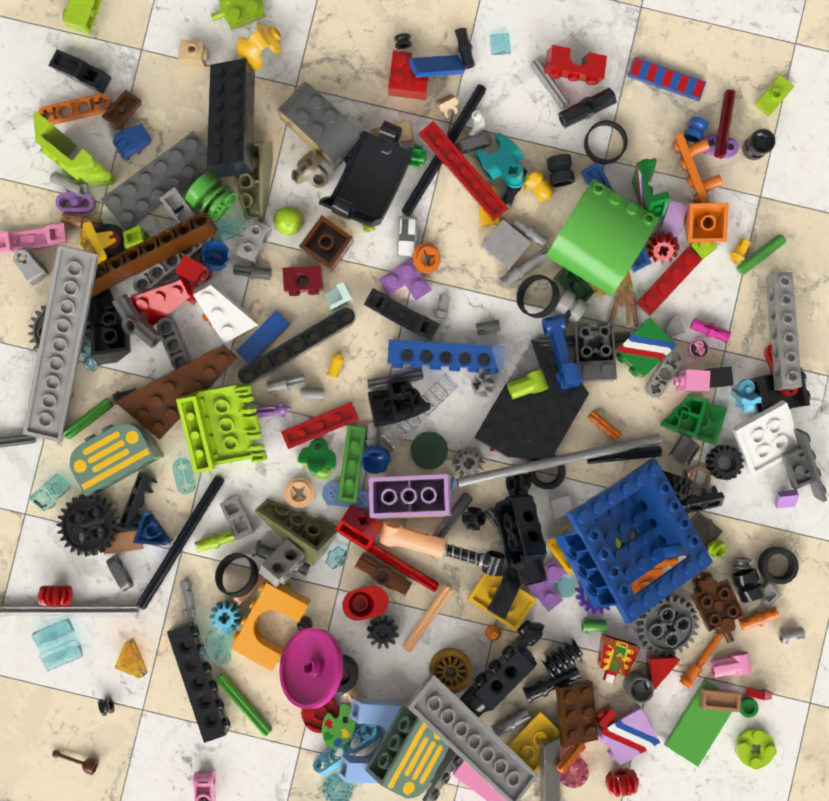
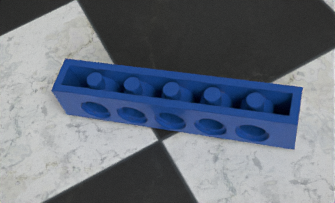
M389 340L388 364H392V368H403V365H411V369H422V366H430V370H441V367H449V371H460V368H466L468 372L479 373V369L487 370V373L498 374L499 370H503L505 346ZM403 351H412L413 357L410 360L403 359ZM429 351L432 354V359L424 361L421 358L422 352ZM443 352H448L451 355L449 362H443L440 359V355ZM462 353L470 356L468 363L460 361L459 356ZM481 354L488 356V364L484 365L479 362Z

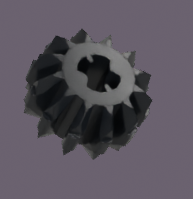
M386 615L384 621H381V617L377 616V623L371 620L370 624L373 627H367V631L371 632L367 635V639L374 638L371 641V645L373 646L378 642V649H381L382 644L388 649V642L394 645L396 643L394 638L399 637V634L394 632L399 629L398 625L392 626L395 622L394 619L387 622L388 616ZM381 628L385 629L386 633L384 636H381L378 631H381Z

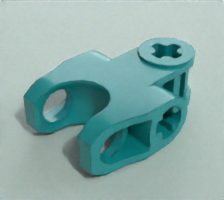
M498 133L495 135L499 146L497 152L488 154L481 148L474 150L475 157L490 180L493 181L500 176L510 188H519L524 184L525 175L523 174V167L519 163L524 156L512 140Z

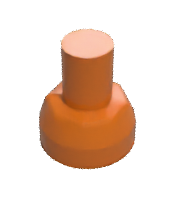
M489 625L485 630L486 637L492 641L499 639L501 634L499 627Z

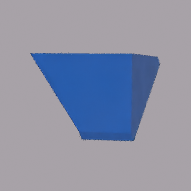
M151 510L143 513L133 543L162 546L170 544L172 542L171 538Z

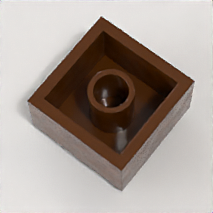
M321 215L299 247L307 255L333 272L354 243V239Z

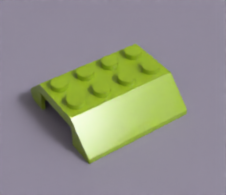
M37 111L33 113L35 140L42 147L40 151L82 184L88 183L92 187L113 185L116 182V177L84 149L78 153L73 161L68 157L77 145Z
M236 383L199 390L176 399L194 474L212 471L216 465L248 459H252L251 462L256 463L268 459L266 450H263L265 445L254 442V440L260 439L263 436L262 432H259L261 427L258 414L255 413L257 411L256 407L246 406L247 402L254 400L253 395H250L253 393L251 384Z

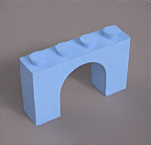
M353 698L350 718L357 724L379 725L381 737L377 747L371 753L365 756L341 757L338 776L345 783L379 784L365 770L402 706L395 700Z

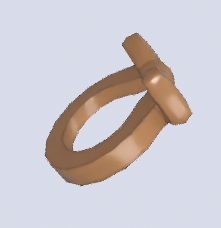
M695 466L690 470H684L686 478L690 480V476L697 470H702L706 474V481L703 484L698 485L692 482L690 489H693V487L702 489L709 485L711 474L707 468Z

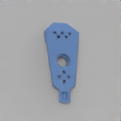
M331 481L323 487L322 497L327 505L344 507L353 505L357 508H367L369 506V493L358 490L357 503L337 501L340 483Z

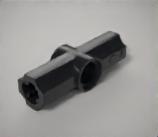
M609 87L591 97H585L581 102L559 112V121L566 129L584 119H590L594 114L616 104V95ZM583 106H590L592 111L584 110Z

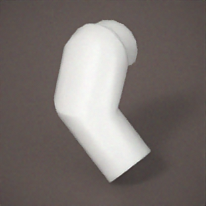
M475 110L471 115L474 127L468 133L470 138L479 136L486 126L484 115L479 110Z

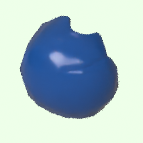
M210 240L202 247L200 253L201 263L211 271H221L229 262L230 250L224 243L218 240Z
M381 445L369 446L362 453V468L370 474L385 472L391 461L390 452Z

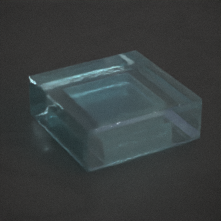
M509 33L490 34L491 56L510 54Z

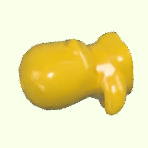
M541 170L525 178L524 190L528 191L532 188L537 201L546 202L552 198L553 189L547 180H543Z

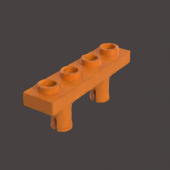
M683 132L675 135L673 146L676 153L680 152L682 159L679 160L683 170H687L689 177H686L690 188L693 187L696 193L693 195L695 203H710L707 191L722 186V178L719 174L703 181L700 179L693 161V156L710 149L708 142L704 139L689 145L685 140Z

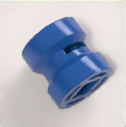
M691 117L689 128L684 132L685 139L694 143L701 141L704 137L702 133L707 130L709 123L700 117Z

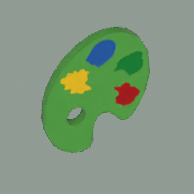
M347 703L340 705L338 718H335L330 712L324 718L322 736L325 744L330 748L337 749L344 746L351 739L355 731L356 722L350 718L352 707ZM345 716L348 717L347 723L343 720Z

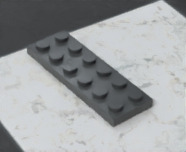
M192 131L102 197V202L122 227L127 230L160 206L162 202L159 198L174 187L180 191L209 170L207 168V148L196 133Z

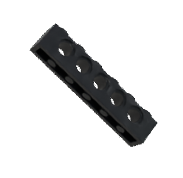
M193 621L170 628L167 631V635L203 742L206 743L226 736L231 727L230 721L224 715V703L218 697V685L216 680L212 679V667L210 662L206 661L204 655L206 650L204 644L200 643L198 626L194 625ZM185 639L192 643L191 648H187L184 645ZM190 658H195L198 661V666L191 665ZM196 677H202L204 684H198ZM202 696H209L211 702H204ZM208 714H214L217 721H211Z

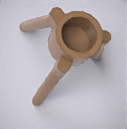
M619 291V296H615L609 322L614 320L618 304H620V307L626 308L627 326H631L632 308L634 326L638 327L634 291Z

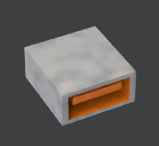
M502 220L481 246V250L509 271L531 242Z

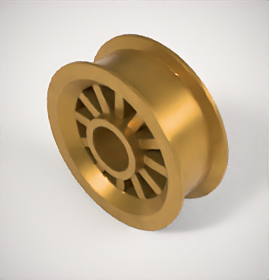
M444 648L432 657L429 665V674L435 675L440 681L445 677L442 683L455 694L464 690L470 683L472 667L469 658L464 652L456 648ZM450 666L456 669L455 673L451 675L445 672L446 668Z

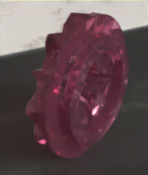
M580 757L571 765L574 769L578 768L576 770L577 778L573 774H568L570 769L565 774L560 773V781L567 787L578 788L589 777V768Z

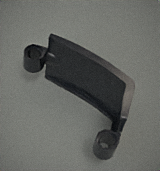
M384 120L379 130V136L362 131L360 139L357 141L332 195L321 198L318 204L331 209L332 213L348 220L353 219L368 227L380 225L393 202L414 154L412 151L397 145L402 128Z

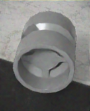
M567 289L560 297L554 311L559 315H566V319L575 324L584 314L589 304L581 298L577 300L576 295Z

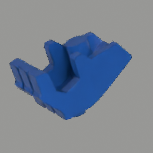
M140 124L124 129L114 135L113 145L122 159L127 161L130 160V155L140 154L151 143L152 139L144 126Z

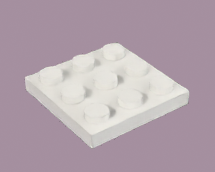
M783 400L732 428L748 471L752 476L782 461V453L798 447L794 433L796 427L788 404Z

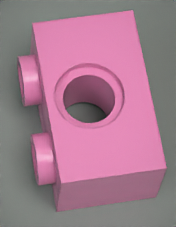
M688 369L678 371L673 380L676 391H709L710 371Z

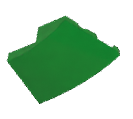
M689 394L661 422L660 426L716 445L727 408L708 403V399Z

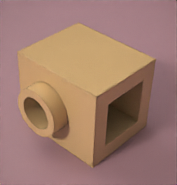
M180 40L178 59L183 66L205 67V61L209 59V51L206 49L203 41Z

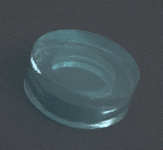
M561 578L557 581L556 591L561 597L568 598L575 593L576 586L571 579Z

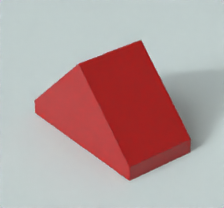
M646 655L647 678L651 681L655 690L680 661L675 655Z

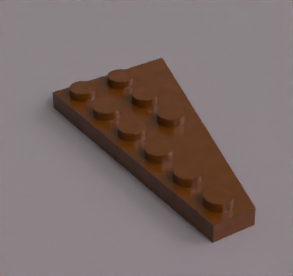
M221 344L202 356L117 399L115 403L160 440L180 419L176 399L199 390L208 389L237 359V356L224 344Z

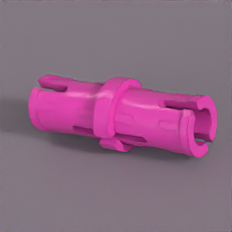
M694 318L690 325L691 330L693 329L705 334V337H713L725 343L731 335V331L717 327L715 323L711 322L709 324L697 318Z

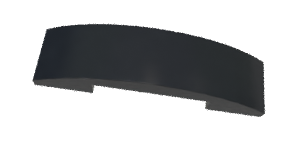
M372 288L364 303L366 307L429 341L433 339L440 326L439 323L424 315L422 316Z

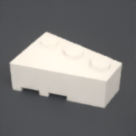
M211 280L193 289L194 297L223 343L258 325L254 316L245 311L241 305L232 300L228 294Z

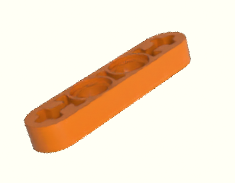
M102 93L43 106L38 110V113L43 117L46 116L47 112L50 113L48 121L56 125L104 114L113 103L106 94ZM103 99L107 102V103H104V107H101L100 105H97V104H101V103H102L101 100H103ZM83 103L89 104V109L86 112L80 111V106ZM65 107H69L71 110L68 116H62L61 114L62 109Z

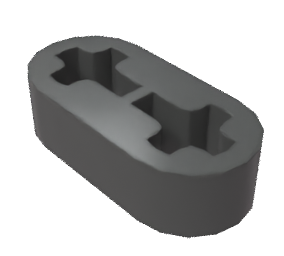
M483 134L456 143L455 146L462 154H467L477 148L484 149L492 145L489 134Z
M114 555L106 560L107 566L120 589L125 592L134 586L133 580L121 559Z

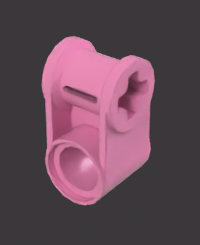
M215 771L202 774L194 772V801H201V797H206L209 801H215Z

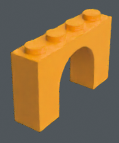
M268 581L267 583L263 582L258 592L261 594L258 599L254 598L249 607L252 611L249 615L246 614L240 624L243 626L241 631L237 630L231 640L234 642L231 649L272 671L284 648L262 635L258 627L259 615L265 611L275 610L299 622L311 599L282 583L276 588Z

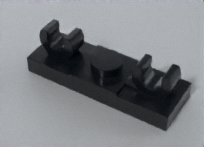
M138 472L119 524L124 530L130 531L131 527L138 529L139 525L134 524V521L142 517L138 511L144 505V492L153 493L154 490L148 488V484L151 482L157 484V480L145 472Z
M712 486V494L707 493L706 489L703 488L700 496L690 495L684 500H680L679 495L676 494L686 514L720 507L725 498L723 492L717 493L715 486Z

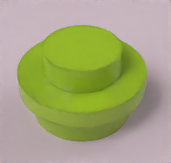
M716 539L708 545V554L711 557L720 558L726 552V545L721 539Z

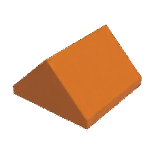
M689 203L683 221L687 242H727L729 203Z

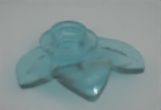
M210 630L206 636V646L199 650L201 658L206 662H213L219 667L226 666L231 660V648L234 644L231 641L234 636L233 632L229 631L224 636H221L219 633ZM223 653V658L219 660V655Z

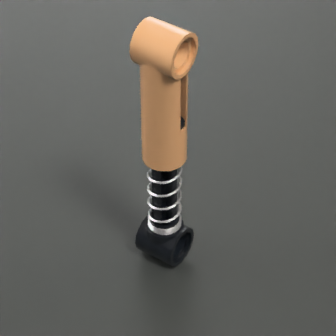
M394 521L384 522L380 536V542L384 545L401 546L438 558H443L445 555V557H452L453 560L455 558L460 559L461 562L466 561L468 564L473 563L481 567L482 571L490 576L497 577L501 575L505 555L501 552L488 550L486 553H477V550L474 552L470 551L469 548L463 549L462 546L457 547L454 544H448L447 539L402 527L401 524Z

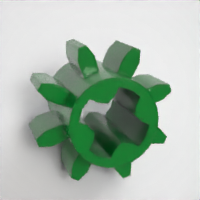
M414 144V148L408 147V150L414 153L410 162V168L419 169V165L424 166L427 151H423V145Z

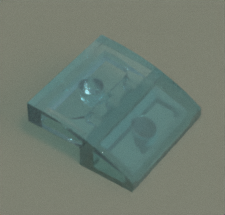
M69 618L33 632L31 635L40 651L38 656L46 671L83 657L79 639Z

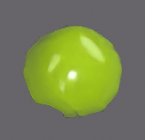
M286 206L280 208L274 216L275 229L280 234L286 236L298 233L304 224L303 214L295 207Z

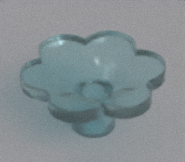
M340 546L330 550L325 561L326 565L330 566L331 569L337 568L338 565H344V557L347 554L346 550Z

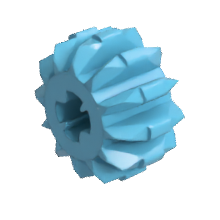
M224 600L223 605L221 602H217V608L213 607L211 609L213 614L209 616V619L215 620L211 626L218 625L217 632H220L223 628L224 633L227 634L229 629L235 631L236 626H240L241 621L238 619L242 618L243 614L237 613L241 607L234 608V601L230 605L228 600ZM224 613L230 616L228 620L222 617Z

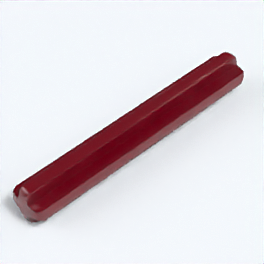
M727 89L724 93L714 152L715 158L723 159L726 155L736 95L735 90Z

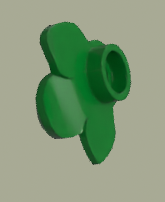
M316 438L311 441L309 447L302 449L299 453L298 462L307 463L309 471L315 476L322 470L324 465L334 469L336 467V455L332 450L328 449V444L324 439ZM320 444L322 445V448L320 450H316L315 446Z

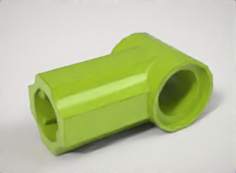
M542 369L531 372L524 378L507 383L512 400L530 393L536 394L549 388Z

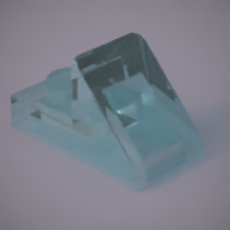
M56 473L29 496L28 499L41 511H46L55 507L56 501L71 488V484Z

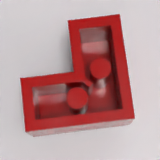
M393 50L388 96L426 100L428 77L416 78L414 73L411 72L408 62L412 58V53Z
M184 255L175 272L179 274L177 279L184 278L191 292V296L186 301L195 305L197 300L193 295V289L211 280L212 271Z

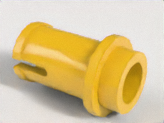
M739 238L734 251L729 254V259L737 264L744 261L743 256L751 242L747 239Z
M334 353L330 357L332 360L326 375L338 378L342 363H345V356Z

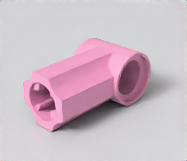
M746 651L734 652L728 657L710 660V668L715 678L731 674L747 675L752 672L748 652Z

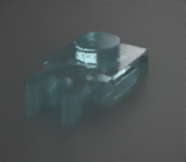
M244 213L238 214L235 220L228 216L215 223L217 225V233L222 242L239 235V228L245 229L248 227L249 222L241 224V219L246 217Z

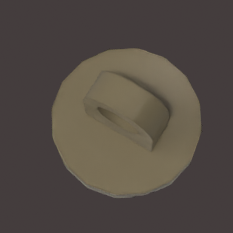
M317 150L306 153L298 161L297 170L294 169L292 171V180L297 184L308 181L316 188L326 186L328 183V173L320 165L322 154ZM320 174L324 178L321 181H316L313 177Z

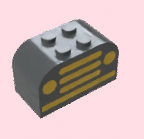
M303 82L277 109L280 119L313 150L320 152L322 158L334 170L344 162L345 158L349 157L357 141L360 139V134L351 122L307 82Z

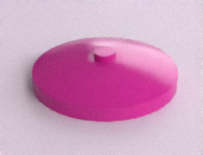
M302 629L288 641L281 656L279 677L282 690L293 705L303 709L322 707L332 699L338 690L343 674L341 648L335 637L324 629Z

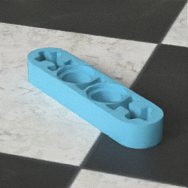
M375 724L362 725L354 731L351 739L344 746L337 749L329 748L317 756L313 762V769L320 775L329 774L340 766L341 757L335 759L337 750L342 749V756H355L380 737V728ZM372 728V729H373V730H372V735L370 736V735H369V733H370L369 730ZM358 738V745L355 748H351L352 740ZM322 762H325V763H324V768L321 769V768H320V767L322 766L321 763H322Z

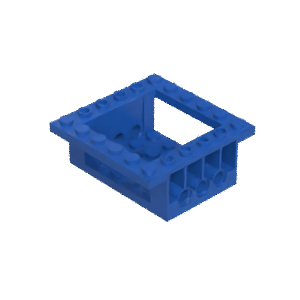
M656 458L650 459L566 513L572 526L555 537L592 607L616 606L626 624H631L713 563ZM630 529L634 531V539L629 535ZM617 538H618V539L620 540V542H621V547H620V549L616 546V539H617ZM686 555V558L634 594L630 587L631 583L665 559Z

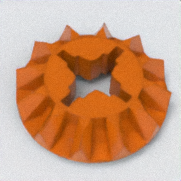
M422 243L414 248L415 251L411 256L413 257L412 264L416 266V270L421 271L423 274L432 273L437 270L441 262V256L436 246L431 243ZM424 254L425 256H432L427 260V262L421 261V259L424 257Z

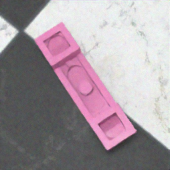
M65 223L46 225L45 228L13 233L8 231L1 232L0 254L15 253L20 248H28L32 251L67 243Z

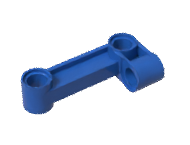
M563 315L542 318L543 331L545 335L549 334L559 370L556 373L559 389L580 386L583 378L579 364L572 363L569 357L563 331L566 330Z

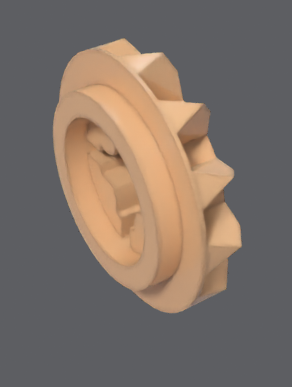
M301 477L290 480L284 489L285 500L295 508L308 506L315 496L314 487L311 482ZM305 486L303 494L306 499L302 496L294 499L297 492L293 487L301 489Z

